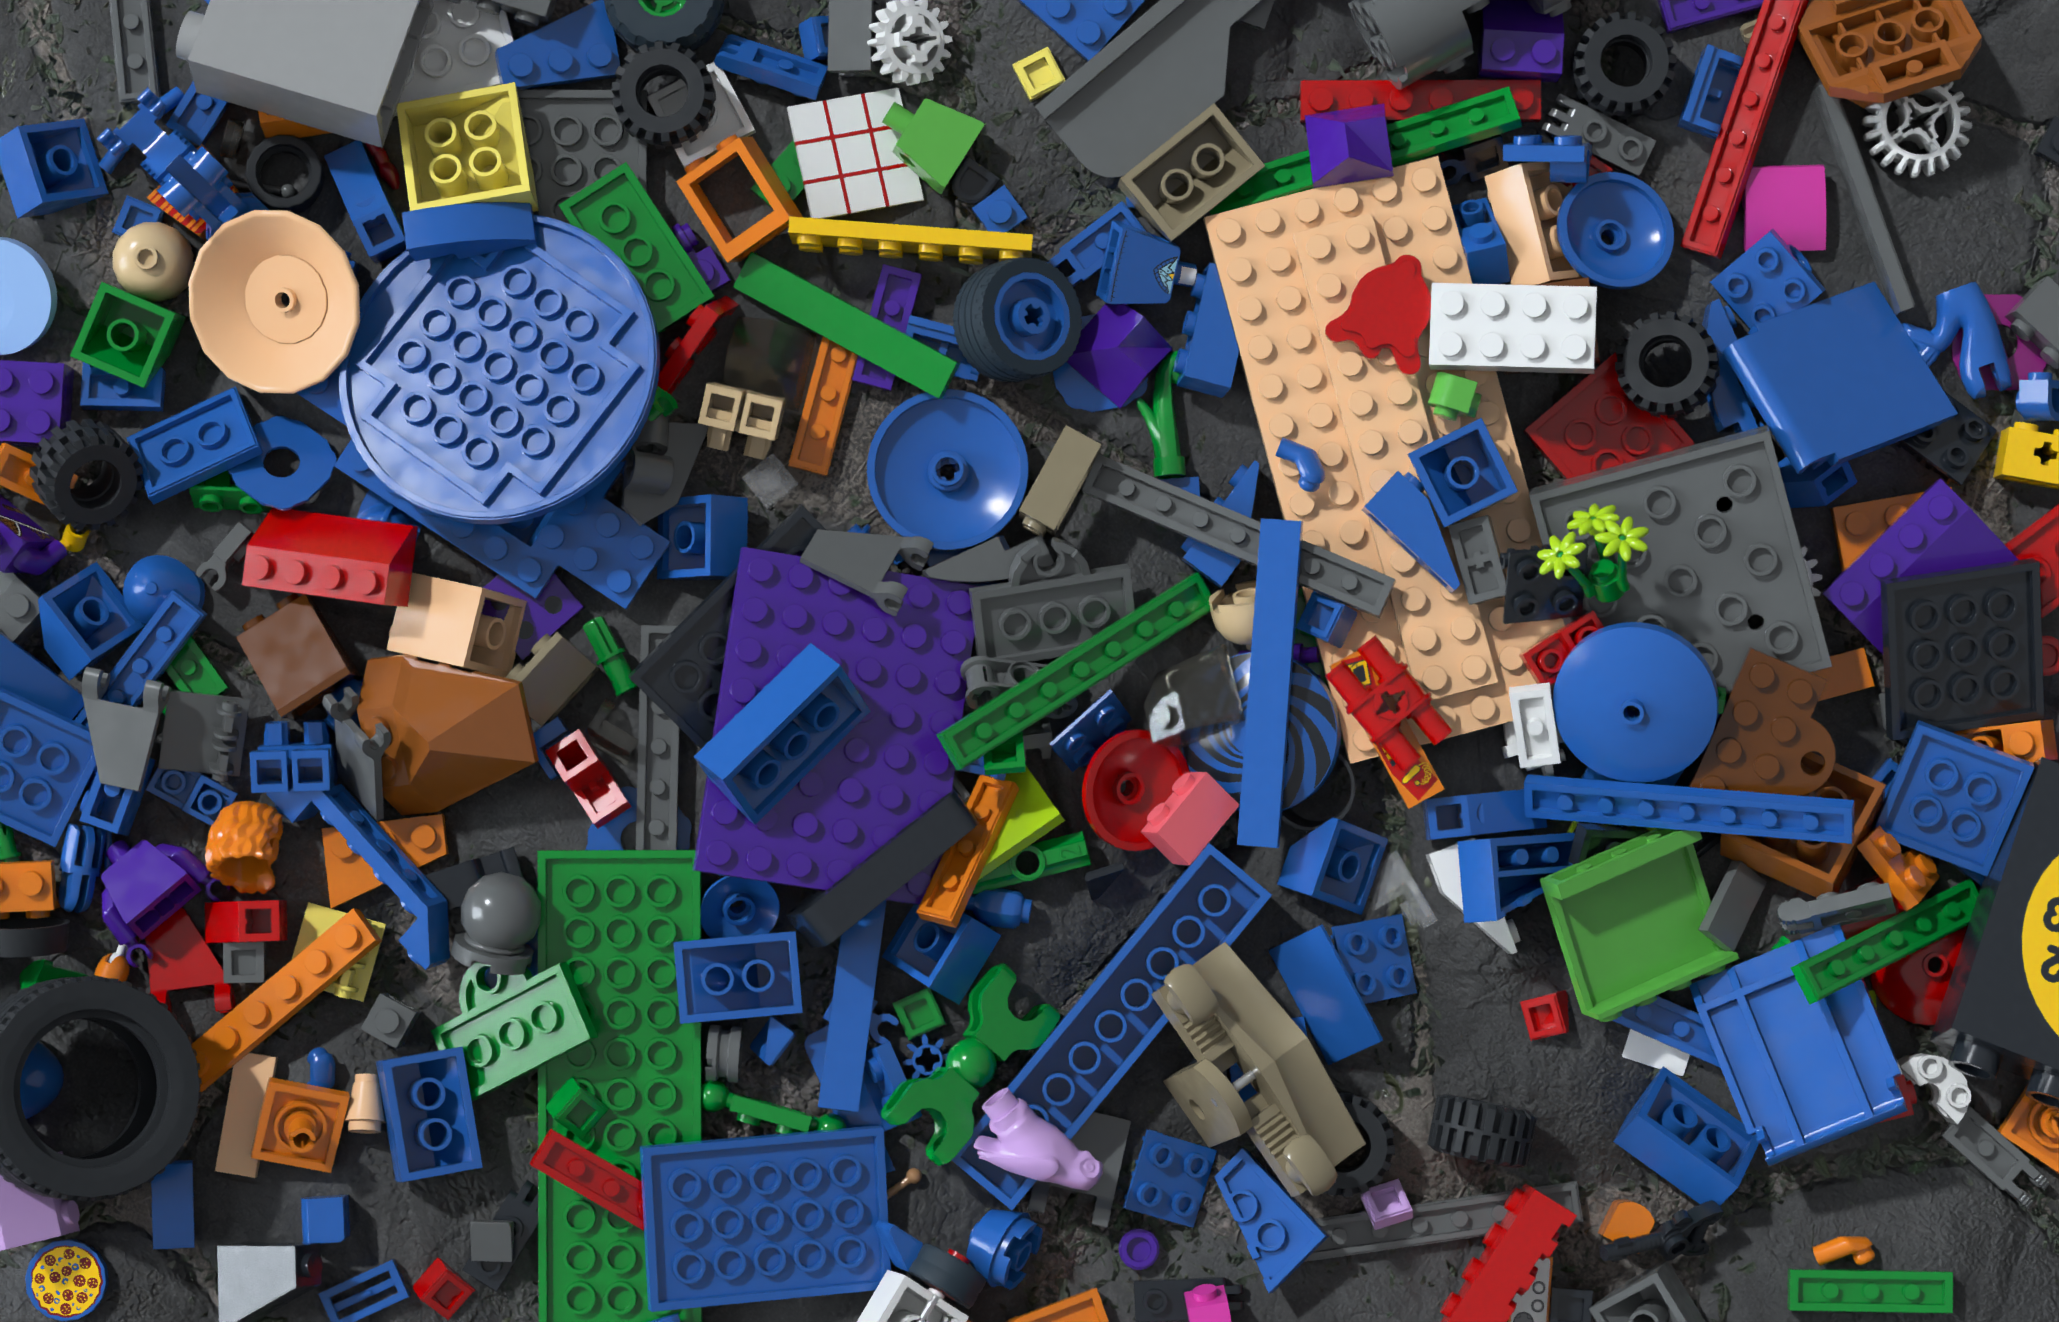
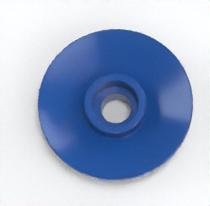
M725 876L712 884L701 900V925L710 938L769 933L779 916L780 905L778 896L769 882ZM743 900L742 904L738 907L730 906L736 901Z

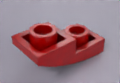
M1591 610L1521 653L1519 657L1537 684L1550 682L1551 685L1556 682L1560 668L1571 650L1582 639L1604 628L1594 610Z

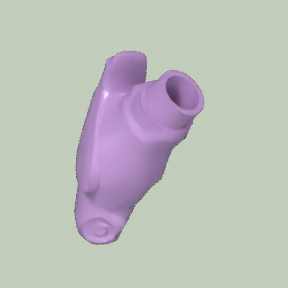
M1009 1088L996 1092L983 1104L982 1109L991 1119L989 1123L990 1130L997 1135V1138L979 1136L976 1139L973 1147L978 1150L979 1159L986 1160L1004 1170L1042 1182L1056 1183L1074 1189L1088 1191L1099 1182L1103 1174L1102 1162L1096 1160L1090 1152L1079 1150L1056 1126L1037 1116L1025 1100L1016 1099Z

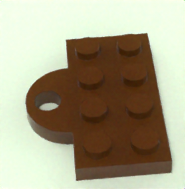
M1750 647L1725 702L1724 713L1720 714L1711 739L1704 750L1689 787L1797 796L1809 794L1821 787L1827 781L1834 768L1835 746L1828 731L1811 716L1827 680ZM1811 751L1819 752L1824 758L1822 769L1814 774L1806 773L1801 768L1802 757Z

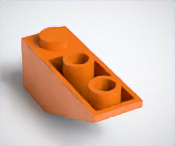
M2053 719L1952 732L2032 763L2041 757L2049 760L2058 759Z

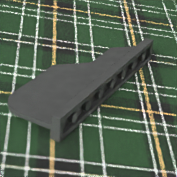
M1160 0L1038 103L1035 109L1085 168L1102 177H1123L1224 96L1230 27L1262 0Z

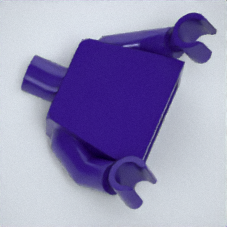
M120 840L113 843L106 852V856L112 865L101 876L106 887L102 893V918L120 945L125 944L127 947L126 959L133 967H140L133 957V952L136 948H142L150 960L153 958L152 948L145 943H138L135 937L138 936L143 940L198 894L202 889L197 884L201 882L206 887L205 893L209 900L220 902L210 892L211 885L221 883L220 880L211 878L206 865L187 848L165 843L154 847L147 840L140 841L131 848L126 841ZM224 885V887H225L228 891H230V886H225V885Z

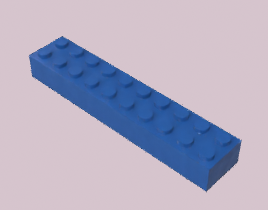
M1208 843L1006 1088H1009L1016 1099L1025 1100L1037 1116L1056 1126L1071 1140L1169 1021L1151 994L1164 985L1165 977L1173 968L1182 964H1194L1224 942L1230 947L1272 894ZM984 1113L975 1124L973 1135L952 1161L1010 1210H1013L1037 1180L1009 1172L986 1160L979 1159L978 1150L973 1147L976 1139L979 1136L997 1138V1135L990 1130L989 1123L991 1119Z

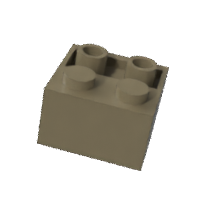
M558 632L553 636L545 634L531 649L535 656L526 666H522L519 663L505 677L522 682L529 716L541 727L554 720L600 670L572 642Z

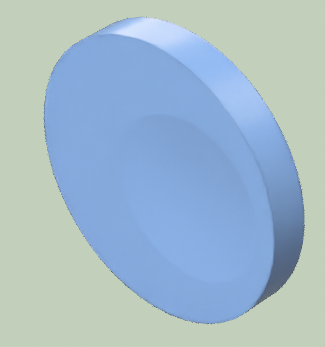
M0 237V355H6L34 345L46 334L56 313L57 289L48 265L35 250L15 239Z

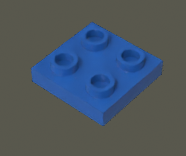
M1542 135L1514 136L1513 142L1503 145V161L1550 162L1551 183H1588L1590 160H1592V143H1582V136L1558 135V137H1554V143H1542Z
M1774 229L1770 230L1710 281L1750 329L1755 324L1807 306L1826 290L1811 273L1812 267L1805 256L1793 245H1787Z

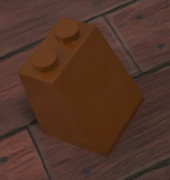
M293 593L278 602L276 606L279 610L269 617L265 618L261 614L246 622L242 626L245 632L236 637L279 715L282 718L294 721L320 705L324 695L331 694L345 679L359 680L362 678L312 597L307 594L299 597L297 593Z

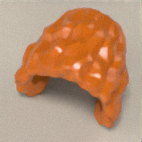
M238 801L220 811L209 830L208 842L205 848L206 868L211 872V878L220 880L225 886H234L239 893L247 892L253 894L258 891L261 894H266L267 891L274 887L275 876L271 865L279 854V840L284 827L282 824L283 815L277 811V808L254 801Z

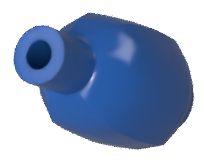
M1005 888L985 890L976 895L971 894L965 910L973 911L976 918L982 923L995 927L1014 929L1020 923L1029 924L1032 900L1025 899L1024 895L1017 890Z

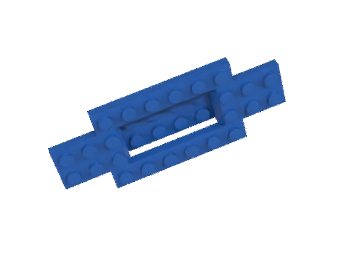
M339 365L325 381L299 391L297 394L346 425L339 395ZM352 439L334 464L336 468L536 599L539 598L560 566L627 610L671 544L669 540L646 525L640 526L629 514L604 499L624 470L625 463L622 461L597 486L577 500L539 517L504 524L456 522L435 516L413 506L395 494L376 476L356 449Z

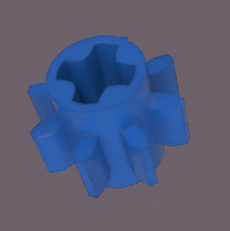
M923 1034V1045L917 1047L912 1043H908L907 1047L914 1054L911 1059L904 1060L903 1065L914 1066L916 1071L912 1078H918L920 1074L929 1077L937 1067H943V1061L946 1060L948 1053L943 1054L940 1049L944 1043L943 1038L939 1039L934 1045L929 1043L927 1034ZM924 1048H930L931 1053L938 1054L940 1061L933 1064V1070L931 1071L926 1070L924 1064L917 1063V1057L923 1055Z

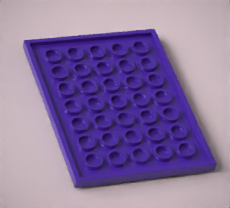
M742 547L738 563L713 737L810 643L841 665L871 712L756 825L750 822L707 776L693 871L826 891L938 800L952 791L955 767L936 735L962 719L967 682L962 678L960 668L964 661L971 658L974 639L969 588L981 586L888 571L882 582L894 581L908 588L902 607L898 614L893 616L884 612L870 596L800 563L801 556ZM943 854L885 900L920 905Z

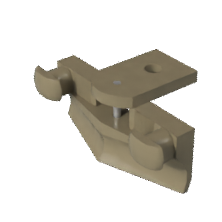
M1226 942L1192 965L1182 964L1173 968L1165 977L1164 985L1151 995L1197 1060L1196 1063L1176 1071L1163 1080L1209 1148L1247 1132L1291 1197L1298 1196L1307 1189L1312 1196H1318L1328 1191L1336 1182L1338 1176L1334 1167L1366 1143L1308 1037ZM1237 1063L1244 1075L1231 1083L1223 1072ZM1251 1083L1257 1093L1243 1102L1238 1091Z

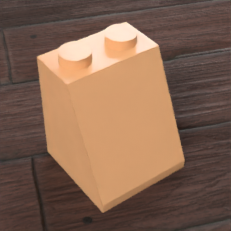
M412 573L408 607L397 606L393 624L389 630V641L386 650L505 678L513 668L516 656L515 649L527 601L482 587ZM485 599L510 605L504 621L501 618L482 614Z

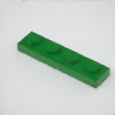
M1788 1268L1787 1309L1790 1311L1953 1313V1272Z

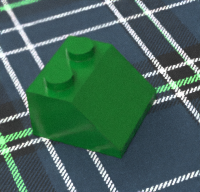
M101 282L70 356L146 388L170 356L186 316L140 298L116 286Z

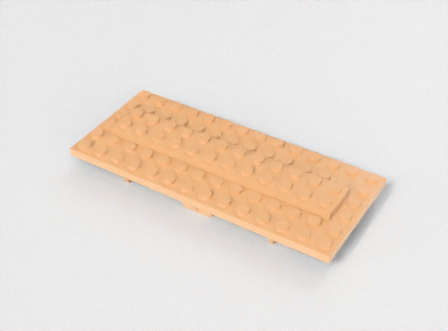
M1436 156L1394 167V176L1317 187L1204 217L1203 220L1239 347V355L1283 519L1303 521L1302 540L1396 580L1380 619L1348 606L1357 611V617L1341 648L1316 638L1325 675L1331 671L1330 665L1354 653L1376 635L1398 663L1401 661L1404 664L1407 663L1408 671L1425 692L1432 694L1433 700L1430 703L1453 730L1444 738L1447 739L1513 721L1509 687L1537 684L1519 655L1565 625L1563 618L1504 624L1505 597L1469 605L1448 526L1443 527L1425 490L1422 493L1429 500L1460 582L1459 587L1452 593L1362 511L1363 507L1397 471L1403 476L1409 472L1420 481L1407 455L1408 453L1482 418L1518 492L1456 523L1489 515L1492 520L1500 554L1506 553L1508 548L1530 550L1531 546L1537 545L1539 548L1543 546L1496 371L1431 370L1429 366L1431 315L1427 326L1422 331L1418 340L1421 366L1414 375H1404L1398 370L1389 349H1382L1375 359L1368 360L1362 355L1354 342L1334 343L1329 341L1325 335L1326 325L1341 316L1348 309L1352 293L1359 280L1375 268L1394 263L1402 255H1412L1420 261L1421 275L1429 289L1430 296L1432 283L1473 284L1439 158ZM1437 372L1449 373L1478 382L1475 393L1482 396L1475 418L1458 416L1456 421H1452L1433 414L1434 407L1428 405V400ZM1283 437L1317 452L1325 471V479L1320 483L1317 491L1307 492L1301 489L1298 484L1301 475L1297 465L1275 456ZM1302 586L1307 605L1313 590ZM1326 678L1329 691L1336 702L1339 712L1341 736L1349 764L1379 757L1363 727L1351 713L1349 715L1346 713L1347 709L1345 707L1348 704ZM1555 682L1550 685V687H1551V693H1552V700H1553V691H1554ZM1401 692L1396 695H1393L1396 702L1399 700L1398 698L1402 695ZM1412 718L1407 720L1420 745L1432 743Z

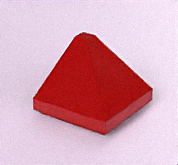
M1566 990L1520 1002L1530 1041L1569 1032L1568 995Z

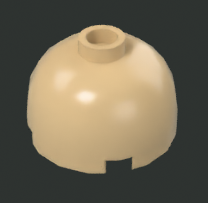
M143 222L129 228L118 239L113 250V270L118 283L127 292L151 302L170 300L189 286L188 282L195 262L193 261V252L189 241L176 228L162 222Z
M1256 580L1235 584L1238 590L1235 593L1225 596L1223 588L1216 591L1209 598L1211 616L1216 629L1225 639L1234 644L1246 645L1248 650H1251Z

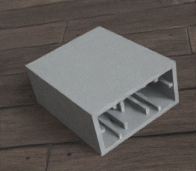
M210 0L205 15L194 11H189L186 14L177 38L176 56L188 61L196 92L383 148L434 4L433 0Z

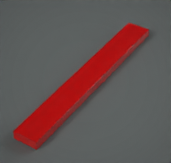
M1809 0L1763 1L1680 247L1721 259L1798 34V27Z

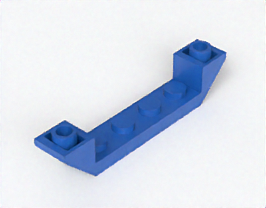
M335 784L328 791L293 792L292 788L289 792L266 793L275 803L277 811L292 823L312 818L320 810L321 817L344 836L348 847L357 855L362 856L373 868L375 877L383 884L388 885L400 898L402 907L417 917V920L398 940L407 949L410 959L425 970L447 962L450 958L448 902L446 898L342 784Z

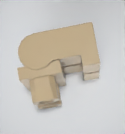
M707 383L698 420L699 424L708 425L707 447L729 451L733 431H737L738 433L748 435L744 450L745 456L762 460L766 459L772 445V440L778 439L786 399L720 383Z

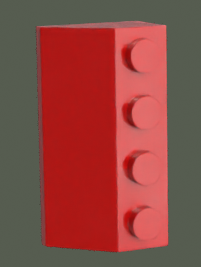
M272 507L247 544L242 585L372 604L408 607L418 526L291 509L282 511Z

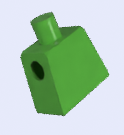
M924 99L915 114L894 102L882 123L901 134L892 152L940 195L985 125L975 118L930 99Z

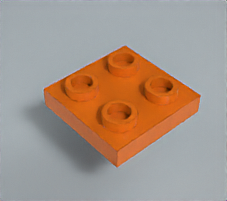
M269 1077L250 1152L251 1158L331 1173L350 1099L349 1092Z
M2026 1086L1999 1127L1998 1132L2012 1144L2059 1174V1109L2045 1106L2030 1099L2025 1094Z

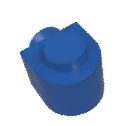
M2030 372L2028 373V380H2019L2016 408L2024 420L2028 422L2059 421V381L2052 380L2053 373Z

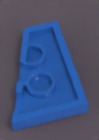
M604 0L595 1L495 51L500 85L515 82L517 90L616 78L615 72L618 66H620L614 28L607 16Z
M1242 1148L1214 1177L1234 1220L1238 1222L1245 1237L1252 1259L1256 1261L1268 1293H1274L1329 1235L1290 1196L1246 1148Z

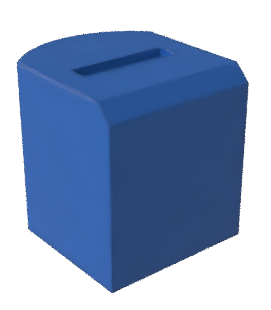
M349 1195L301 1198L303 1243H338L350 1236Z

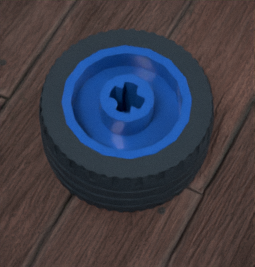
M1034 258L1004 260L990 264L977 271L966 280L967 282L959 290L953 310L954 335L956 336L959 349L963 353L962 355L967 359L966 361L979 373H982V375L1001 382H1021L1042 377L1063 366L1076 350L1082 330L1081 306L1076 296V291L1073 289L1072 284L1069 283L1068 278L1058 268L1053 267L1052 264Z

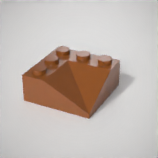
M1812 752L1806 753L1801 759L1802 770L1809 774L1819 772L1824 765V758ZM1835 763L1831 775L1821 787L1809 794L1801 795L1854 800V838L1852 844L1721 833L1720 855L1734 861H1742L1749 868L1816 898L1827 892H1838L1859 853L1856 846L1871 831L1885 799L1886 784Z

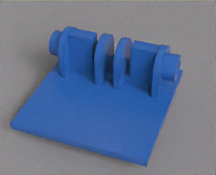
M1111 689L1103 696L1098 697L1085 712L1080 714L1081 716L1073 720L1071 725L1066 726L1049 743L1052 746V750L1072 772L1078 767L1089 764L1099 747L1111 737L1124 732L1127 724L1132 720Z
M1402 914L1331 927L1333 935H1330V938L1334 939L1335 949L1364 1004L1417 993Z
M1149 1129L1146 1131L1145 1136L1142 1137L1143 1144L1139 1157L1135 1160V1170L1131 1173L1132 1180L1128 1193L1124 1195L1125 1202L1123 1208L1193 1228L1217 1150Z

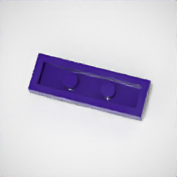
M883 264L870 315L906 333L909 317L913 313L922 274ZM858 355L852 382L891 392L896 375Z

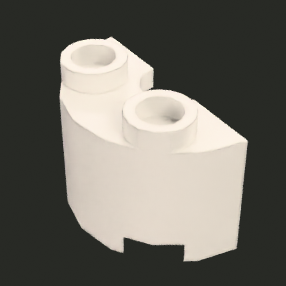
M1919 1053L1906 1055L1898 1059L1897 1061L1905 1079L1911 1080L1913 1085L1917 1084L1920 1087L1927 1084L1931 1089V1098L1928 1103L1947 1122L1958 1125L1967 1112L1968 1104L1971 1101V1091L1968 1088L1964 1075L1948 1064L1949 1060L1944 1057Z

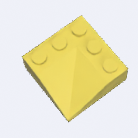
M515 82L398 103L397 115L410 211L482 202L530 203L533 212L539 211L534 174Z

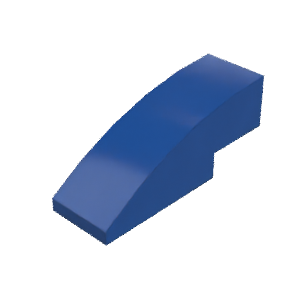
M467 203L402 212L406 249L415 262L454 253L458 259L537 243L533 209L530 203Z

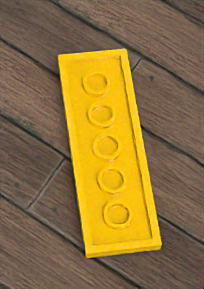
M789 216L788 233L792 244L799 245V250L804 252L820 253L823 252V246L838 247L840 254L853 256L863 255V249L878 250L880 257L894 259L903 258V252L918 253L920 260L934 262L943 261V255L958 256L960 263L974 265L983 264V258L998 259L999 262L1012 258H1032L1033 234Z

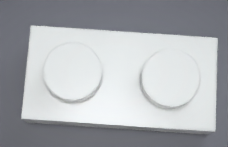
M1550 682L1509 687L1520 768L1561 763Z

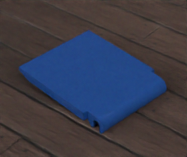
M1875 282L1755 324L1748 332L1749 335L1734 341L1723 351V355L1798 475L1803 473L1810 465L1814 470L1826 461H1828L1831 467L1930 430L1958 414Z
M1840 924L1817 931L1728 968L1718 974L1692 983L1689 986L1696 1008L1747 1134L1749 1136L1756 1134L1758 1143L1762 1145L1765 1151V1161L1769 1166L1908 1111L1896 1077L1903 1075L1864 979L1862 978L1809 1005L1791 970V967L1847 940Z

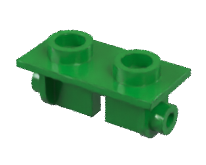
M224 471L189 488L194 508H201L207 512H219L225 509L241 510L247 514H259L262 511L269 512L272 508L261 505L235 484H231L232 476L228 471Z

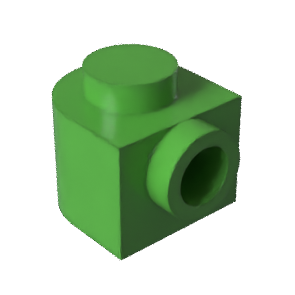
M1437 372L1428 400V405L1434 407L1433 414L1452 421H1456L1458 416L1475 418L1482 396L1475 393L1478 382L1449 373Z

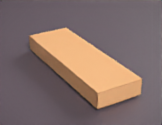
M249 1052L233 1066L215 1171L253 1178L257 1177L260 1160L251 1158L250 1152L269 1077L275 1078L278 1057Z

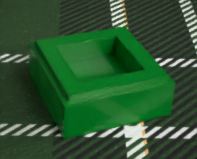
M929 987L892 1003L908 1040L946 1024Z

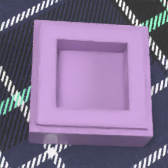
M1399 1179L1370 1187L1369 1191L1361 1194V1200L1375 1230L1413 1218V1209Z

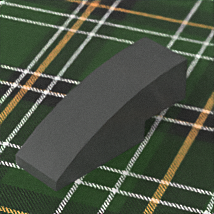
M1042 535L1033 537L1007 550H1004L999 537H995L922 570L920 574L922 577L964 584L1009 579L1010 566L1016 554L1034 540L1038 541L1042 551L1038 557L1037 565L1048 567L1054 564Z

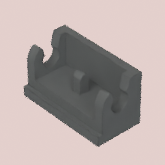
M829 0L828 72L839 73L840 77H880V60L872 61L871 59L877 53L876 47L869 46L867 41L876 38V33L869 29V24L880 22L875 13L877 10H881V0Z
M1485 515L1449 525L1448 528L1469 605L1505 597L1507 576L1505 569L1501 567L1500 550L1491 517Z

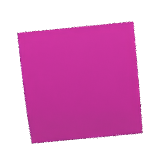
M1824 165L1752 166L1742 196V207L1744 208L1743 249L1745 252L1772 229L1779 234L1787 245L1791 244L1799 251L1826 250V182Z

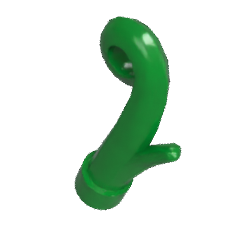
M1178 350L1166 356L1159 365L1155 377L1153 411L1144 399L1139 398L1136 400V405L1146 422L1152 440L1155 457L1153 459L1154 478L1157 479L1186 477L1185 457L1181 456L1172 383L1177 384L1179 376L1177 372L1173 371Z

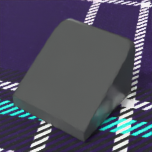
M470 1221L471 1261L513 1262L514 1221Z

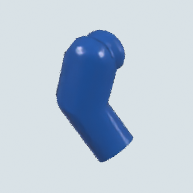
M1284 437L1282 438L1275 456L1297 465L1301 475L1298 481L1301 489L1307 492L1317 491L1320 483L1325 479V471L1317 452L1309 447Z

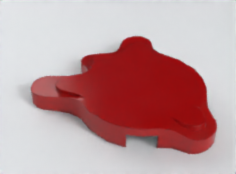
M1402 255L1394 263L1375 268L1364 275L1352 293L1348 309L1341 316L1326 325L1325 335L1327 339L1334 343L1354 342L1362 355L1368 360L1375 359L1382 349H1389L1398 370L1402 374H1416L1421 366L1418 340L1422 331L1427 326L1431 315V296L1421 275L1420 261L1412 255Z

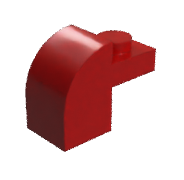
M577 729L545 751L561 778L574 792L597 829L632 807L610 769L580 729Z

